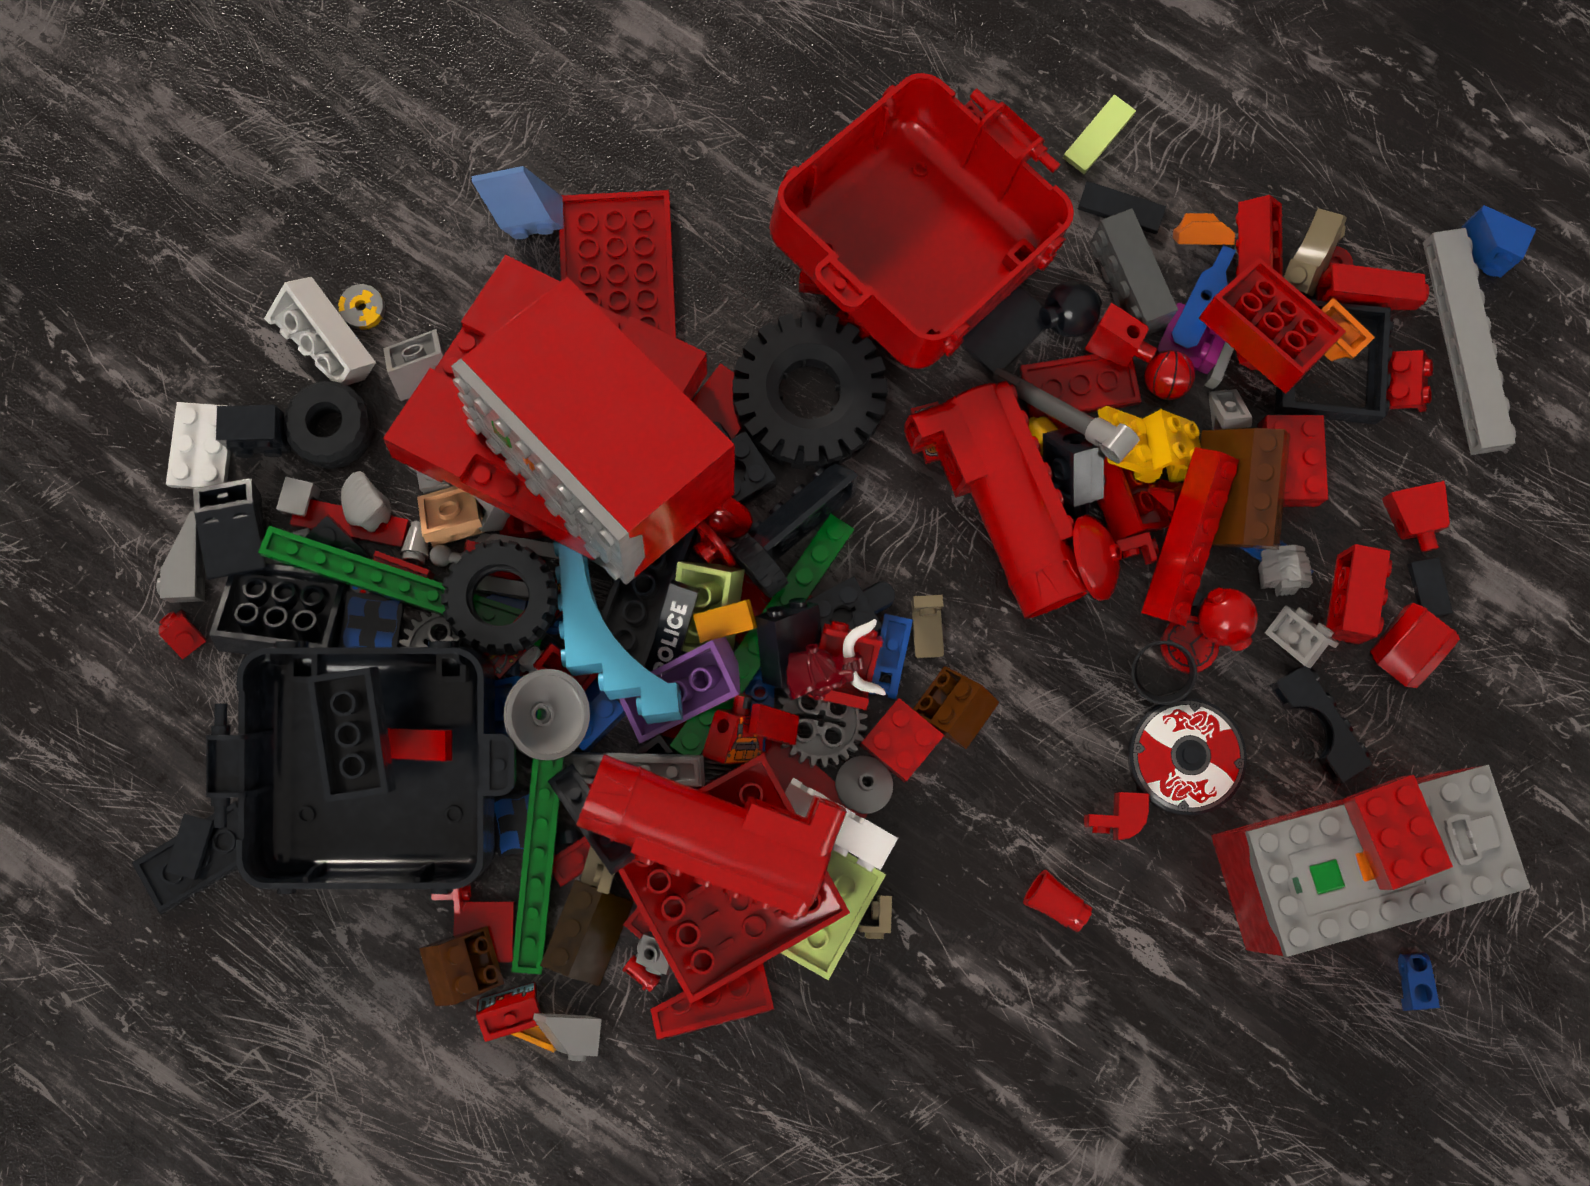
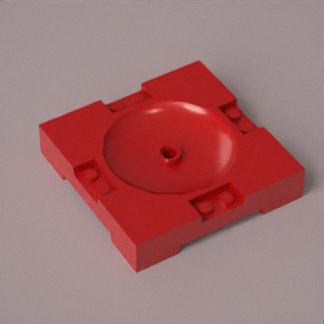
M505 255L462 319V329L436 368H429L383 437V440L393 459L441 483L446 481L542 530L543 535L595 560L584 547V544H586L580 536L575 538L564 526L565 520L560 515L555 517L549 512L544 504L546 500L540 494L535 496L530 492L524 483L526 479L520 473L515 475L505 464L507 459L501 453L496 455L491 451L485 442L487 438L482 433L477 435L472 431L466 422L469 418L462 410L464 404L457 395L460 391L452 381L455 379L451 367L454 363L561 282ZM595 304L692 400L707 375L706 352L632 316L626 319Z

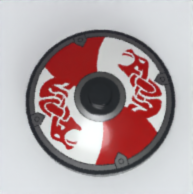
M1184 698L1173 704L1157 705L1139 720L1129 741L1128 764L1137 788L1141 793L1149 794V801L1152 804L1173 814L1198 815L1219 808L1236 793L1245 775L1247 753L1243 736L1228 714L1209 702L1195 698Z

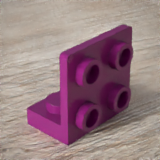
M1177 303L1178 311L1167 325L1156 352L1159 353L1170 349L1181 351L1192 360L1195 370L1208 375L1216 365L1225 341L1207 326L1198 345L1187 349L1174 343L1172 331L1185 307V304Z

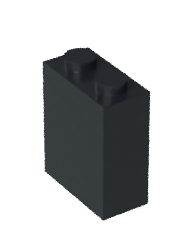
M805 598L790 599L788 604L770 607L767 609V612L755 616L763 683L781 689L788 687L786 674L788 653L806 651V646L809 644H817L819 647L822 635L819 604L808 602Z

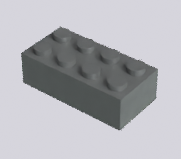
M1133 208L1101 220L1090 246L1094 257H1099L1103 266L1101 271L1104 280L1107 283L1110 282L1114 291L1112 296L1115 305L1147 325L1149 330L1146 335L1166 328L1178 311V308Z

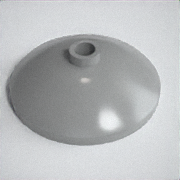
M540 669L523 676L510 690L504 707V724L508 736L520 752L538 760H556L570 754L582 742L590 721L589 702L582 686L569 674L555 669ZM538 709H540L542 713L541 718L539 720L536 718L535 715Z

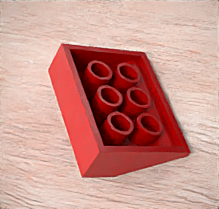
M1260 257L1214 296L1199 317L1202 322L1285 394L1347 332Z

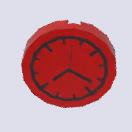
M1191 615L1188 617L1186 626L1174 623L1168 624L1160 640L1175 642L1186 648L1195 660L1197 672H1201L1212 665L1218 656L1220 646L1211 642L1203 634L1199 626L1198 617ZM1161 644V653L1167 664L1182 673L1190 674V667L1186 656L1174 646Z

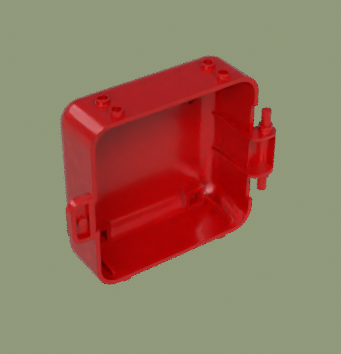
M925 73L910 75L898 85L889 86L880 100L799 167L793 166L790 168L779 186L769 225L771 238L775 245L811 278L815 285L832 302L848 313L898 362L913 369L929 367L944 354L947 357L952 356L963 343V337L1038 268L1044 271L1057 255L1056 252L1066 239L1063 236L1074 216L1073 205L1069 197L1057 185L1053 187L1027 163L1030 158L1035 162L1040 161L1052 173L1061 165L1047 152L1048 148L1043 145L1045 140L1004 102L998 104L994 99L990 100L977 88L972 92L970 98L983 109L982 113L985 116L980 120L955 97L956 93L938 77Z

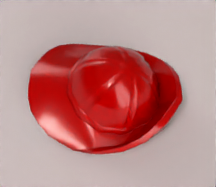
M730 497L703 521L717 534H723L730 538H739L748 533L752 526L753 518L749 509Z

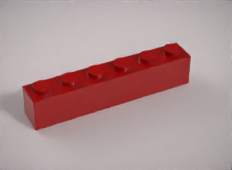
M1271 195L1238 202L1236 224L1238 226L1239 239L1236 241V250L1239 254V265L1236 268V276L1260 257L1283 277L1282 203ZM1236 351L1240 364L1251 370H1256L1250 362Z
M1195 447L1141 613L1186 626L1206 562L1210 555V549L1228 500V494L1237 473L1239 459L1223 452Z

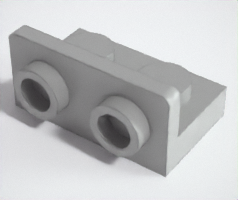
M1285 605L1265 634L1304 666L1311 668L1328 645L1336 648L1339 642L1332 638L1334 632L1321 623L1318 625L1311 621L1313 615L1301 607L1295 610Z

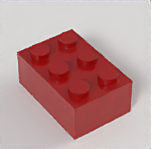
M1266 415L1257 424V428L1285 429L1290 434L1283 507H1318L1328 500L1324 415Z
M1355 544L1337 555L1326 627L1334 632L1332 638L1335 640L1359 645L1378 637V634L1382 632L1384 618L1381 617V611L1388 598V589L1385 588L1386 578L1390 576L1392 571V560H1389L1390 551Z
M1414 775L1401 776L1342 799L1380 890H1395L1453 867Z

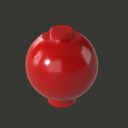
M1216 588L1208 593L1206 599L1201 604L1198 621L1201 631L1211 642L1220 646H1230L1232 651H1240L1250 646L1253 641L1251 636L1258 624V612L1252 599L1245 593L1236 589Z

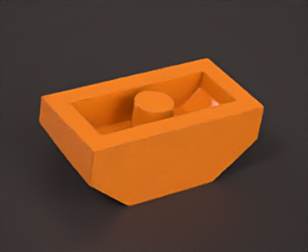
M1186 213L1179 226L1173 230V239L1177 244L1234 245L1235 233L1223 222H1220L1213 213Z
M1332 298L1321 309L1347 331L1324 355L1330 361L1345 357L1353 359L1375 338L1335 298Z

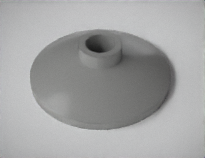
M856 756L849 759L841 766L836 776L835 786L839 799L847 808L857 813L870 814L879 811L889 802L893 793V779L888 768L876 758L870 756ZM863 778H869L871 780L870 787H866L863 785Z

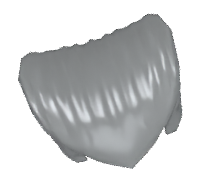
M364 472L352 473L346 479L341 489V502L345 519L350 525L361 526L368 532H375L380 523L388 524L392 511L390 501L371 483Z

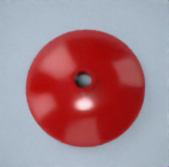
M1091 515L1079 516L1075 521L1073 529V545L1078 570L1091 596L1098 601L1107 600L1115 591L1119 578L1120 560L1122 559L1121 548L1115 543L1110 532L1099 520Z

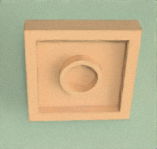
M452 486L417 497L422 536L426 543L431 542L432 547L484 533L479 529L482 527L481 521L484 516L478 500L473 495L456 486Z

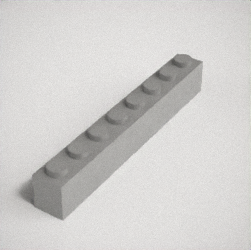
M1466 228L1434 232L1423 242L1470 454L1476 455L1502 451L1515 444L1516 430L1514 425L1511 424L1509 417L1510 404L1503 391V374L1497 365V348L1491 339V321L1485 313V295L1479 287V270L1477 264L1473 261L1472 240L1468 237Z

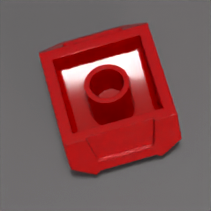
M1411 603L1402 609L1370 652L1377 665L1405 687L1418 688L1444 660L1460 638L1454 629H1451L1428 611L1427 608Z

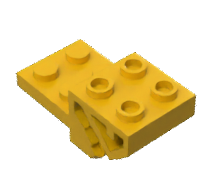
M1109 406L1098 410L1100 418L1116 427L1120 423L1127 425L1140 439L1120 463H1115L1107 458L1108 463L1133 471L1136 480L1148 484L1155 483L1156 479H1160L1162 470L1165 467L1169 482L1185 480L1195 447L1201 448L1199 429L1194 421L1162 409L1143 419Z

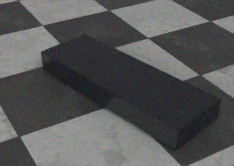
M1087 181L1077 209L1108 218L1133 208L1142 230L1157 234L1166 206Z

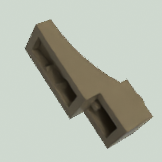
M1317 209L1311 226L1296 255L1290 260L1284 278L1302 294L1313 297L1322 272L1326 271L1346 222V216Z

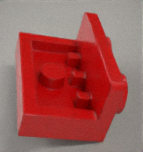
M1424 350L1392 352V357L1388 362L1391 382L1386 392V399L1390 402L1389 409L1417 408L1419 412H1426L1427 403H1431L1432 400L1431 386H1428V376L1433 375L1432 359L1428 358Z

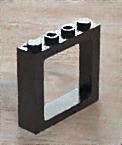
M1311 300L1320 309L1328 303L1327 301ZM1340 303L1375 337L1368 345L1365 407L1294 401L1295 386L1286 394L1276 386L1275 414L1324 415V419L1366 424H1377L1385 418L1390 407V402L1386 399V392L1391 382V373L1388 372V362L1392 357V345H1389V335H1391L1394 326L1393 318H1390L1391 308Z

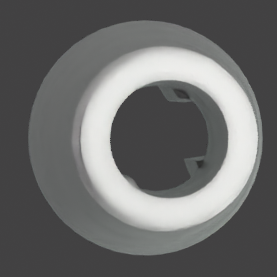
M413 521L400 554L403 561L423 566L425 560L429 558V545L422 536L421 523Z

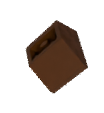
M944 666L913 710L939 730L946 739L967 749L1000 702L983 685Z
M488 926L447 937L419 948L435 1006L455 1005L504 984Z

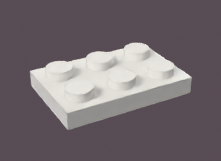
M177 402L166 478L167 486L193 489L226 483L228 481L231 451L216 441L217 406L227 405Z

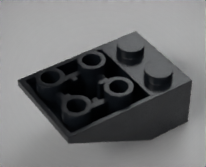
M249 478L193 488L194 515L206 578L211 580L265 570L266 557L258 553L264 539L262 496L253 480Z

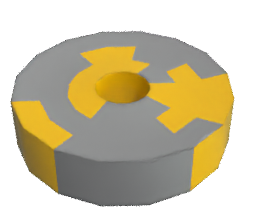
M357 284L347 288L341 295L338 303L339 313L344 321L352 328L358 330H367L375 327L385 314V302L381 294L375 288L366 284ZM360 304H366L364 310H358Z

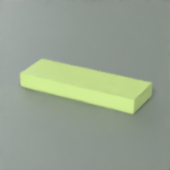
M1114 94L1065 152L1063 159L1085 174L1134 116L1136 110Z

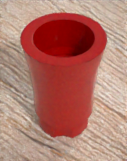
M1046 869L1033 881L1023 900L1024 905L1040 911L1075 932H1079L1092 914V907L1085 904L1083 899L1061 884Z

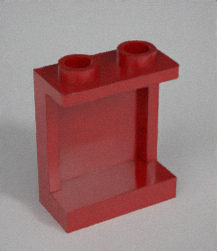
M832 621L831 625L824 623L818 649L826 650L834 657L843 654L845 637L851 631L849 625L838 621ZM875 630L858 638L854 645V651L859 652V655L863 656L864 668L857 671V673L863 680L872 682L879 650L883 645L882 637L877 636L878 632ZM846 682L841 687L832 689L822 700L867 710L869 692L860 691L851 682Z

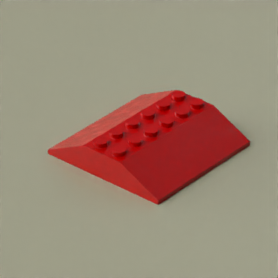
M764 754L707 781L702 787L695 788L743 808L748 796H752L796 813ZM634 859L618 871L690 1004L850 914L828 871H826L820 890L806 917L799 916L798 921L781 915L782 910L770 906L769 910L760 908L751 903L752 898L741 895L740 898L731 897L722 892L723 887L712 884L711 887L700 885L694 882V876L682 873L681 876L671 874L664 870L665 865L654 861L652 865H648Z

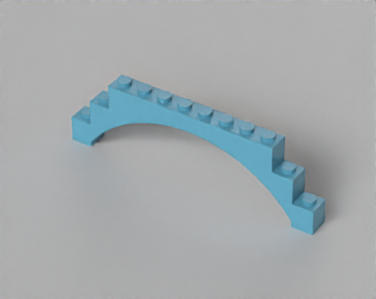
M554 541V552L556 557H559L560 566L555 567L557 583L561 584V593L558 594L557 604L559 611H563V621L559 622V633L561 639L565 641V649L561 650L562 666L566 667L572 676L599 673L598 683L600 691H604L609 700L637 697L638 715H642L647 724L683 720L681 691L677 683H667L644 668L629 655L606 626L592 590L588 557Z

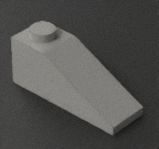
M190 511L160 569V578L157 579L156 588L160 598L170 603L205 601V567L194 511Z

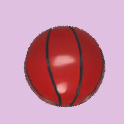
M1171 349L1164 350L1154 355L1150 363H1147L1144 374L1145 383L1150 392L1158 398L1166 400L1178 399L1184 396L1193 386L1195 367L1192 360L1183 352Z

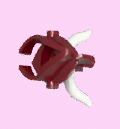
M873 619L866 624L852 629L845 637L843 654H839L837 657H834L826 650L818 649L817 644L807 645L806 651L788 653L786 674L790 699L794 700L798 697L812 694L814 700H822L832 689L841 687L846 682H851L860 691L886 695L885 690L881 686L865 681L858 675L857 671L864 668L863 656L859 655V652L854 651L855 642L858 638L870 633L876 626L877 620Z

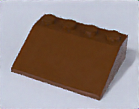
M1285 429L1202 430L1201 448L1223 452L1240 460L1219 522L1218 531L1212 543L1213 546L1279 550L1290 434Z

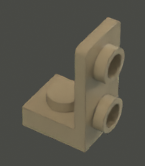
M943 595L913 596L914 651L917 659L944 656L941 618Z

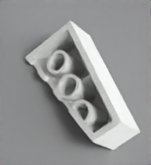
M307 277L284 283L264 319L270 325L276 324L280 328L279 333L285 339H292L299 345L298 350L304 356L310 355L315 360V366L331 381L340 382L345 386L364 381L376 362L314 279Z
M795 778L792 779L785 792L796 814L806 817L814 795L830 800L816 790L806 787ZM845 808L847 813L833 850L845 857L848 852L857 856L859 859L856 863L871 872L874 867L881 870L898 838Z

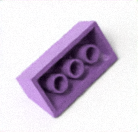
M723 637L711 640L651 671V673L667 683H677L681 691L683 720L647 724L643 716L638 715L637 697L621 698L619 700L639 743H643L739 695V663L727 638Z

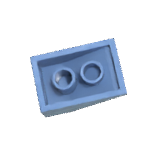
M524 166L472 176L473 185L498 226L512 238L526 239L528 235L537 233L548 235L552 234L553 230L564 229L563 197Z

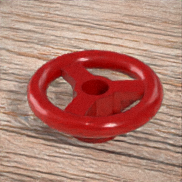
M700 522L696 529L701 536V541L693 546L698 555L708 565L715 558H719L726 566L734 567L736 564L735 558L722 539L706 522Z

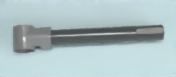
M997 368L994 372L993 383L1007 381L1009 385L1013 384L1019 399L1082 433L1088 442L1100 447L1103 454L1115 463H1120L1140 441L1138 435L1125 424L1120 423L1116 427L1100 417L1093 418L1003 368Z

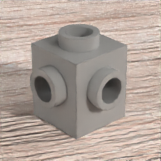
M652 932L644 933L637 945L638 956L636 963L645 966L646 971L653 974L668 975L673 973Z

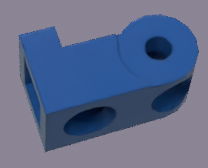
M1427 953L1400 954L1398 968L1402 978L1401 984L1404 998L1401 999L1403 1011L1440 1008L1432 964Z

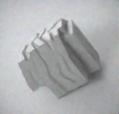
M1286 545L1279 546V550L1266 549L1261 551L1262 561L1258 566L1261 589L1275 588L1276 596H1288L1289 594L1294 595L1299 588H1309L1313 583L1309 557L1306 556L1305 547Z

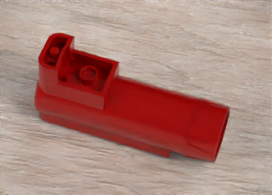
M1007 381L988 383L966 390L942 404L909 415L904 424V432L913 454L932 447L935 448L955 498L971 493L1009 583L1008 586L1018 602L1024 619H1030L1076 601L1089 592L1083 583L1074 550L1069 542L1073 538L1075 523L1072 517L1067 515L1064 510L1062 493L1058 488L1055 489L1051 480V468L1047 462H1043L1040 455V443L1035 436H1032L1029 430V419L1026 412L1019 407L1016 388L1013 384L1009 385Z
M604 754L576 826L607 837L612 842L615 841L630 846V852L636 854L634 858L648 865H652L653 861L665 865L664 870L677 876H681L682 873L694 876L693 881L700 885L711 887L712 884L723 887L722 892L731 897L740 898L741 895L752 898L751 903L760 908L769 910L770 906L782 910L781 915L798 921L799 916L806 917L820 890L833 846L847 811L843 806L817 795H814L806 817L752 796H748L743 808L642 768V766L636 767Z

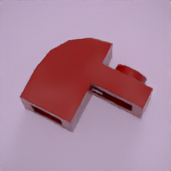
M1114 793V816L1084 815V827H1092V833L1110 834L1111 828L1113 829V840L1130 839L1138 834L1147 822L1149 794Z

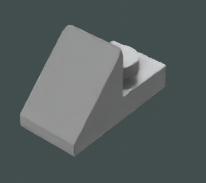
M1237 389L1209 391L1208 397L1213 430L1242 429L1252 426V415Z

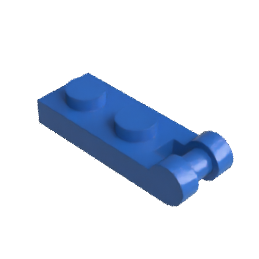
M884 614L880 632L883 645L879 650L872 683L881 686L885 690L887 698L896 700L913 620ZM881 673L892 675L891 682L879 681Z

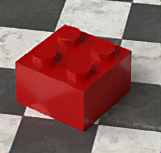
M898 698L861 742L860 746L905 783L944 735Z

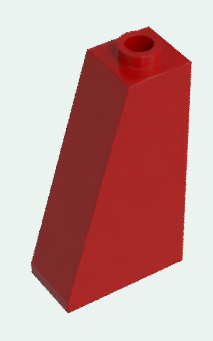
M1332 263L1320 277L1315 292L1317 301L1329 302L1332 298H1335L1339 303L1391 308V310H1417L1427 301L1429 286L1425 284V274Z

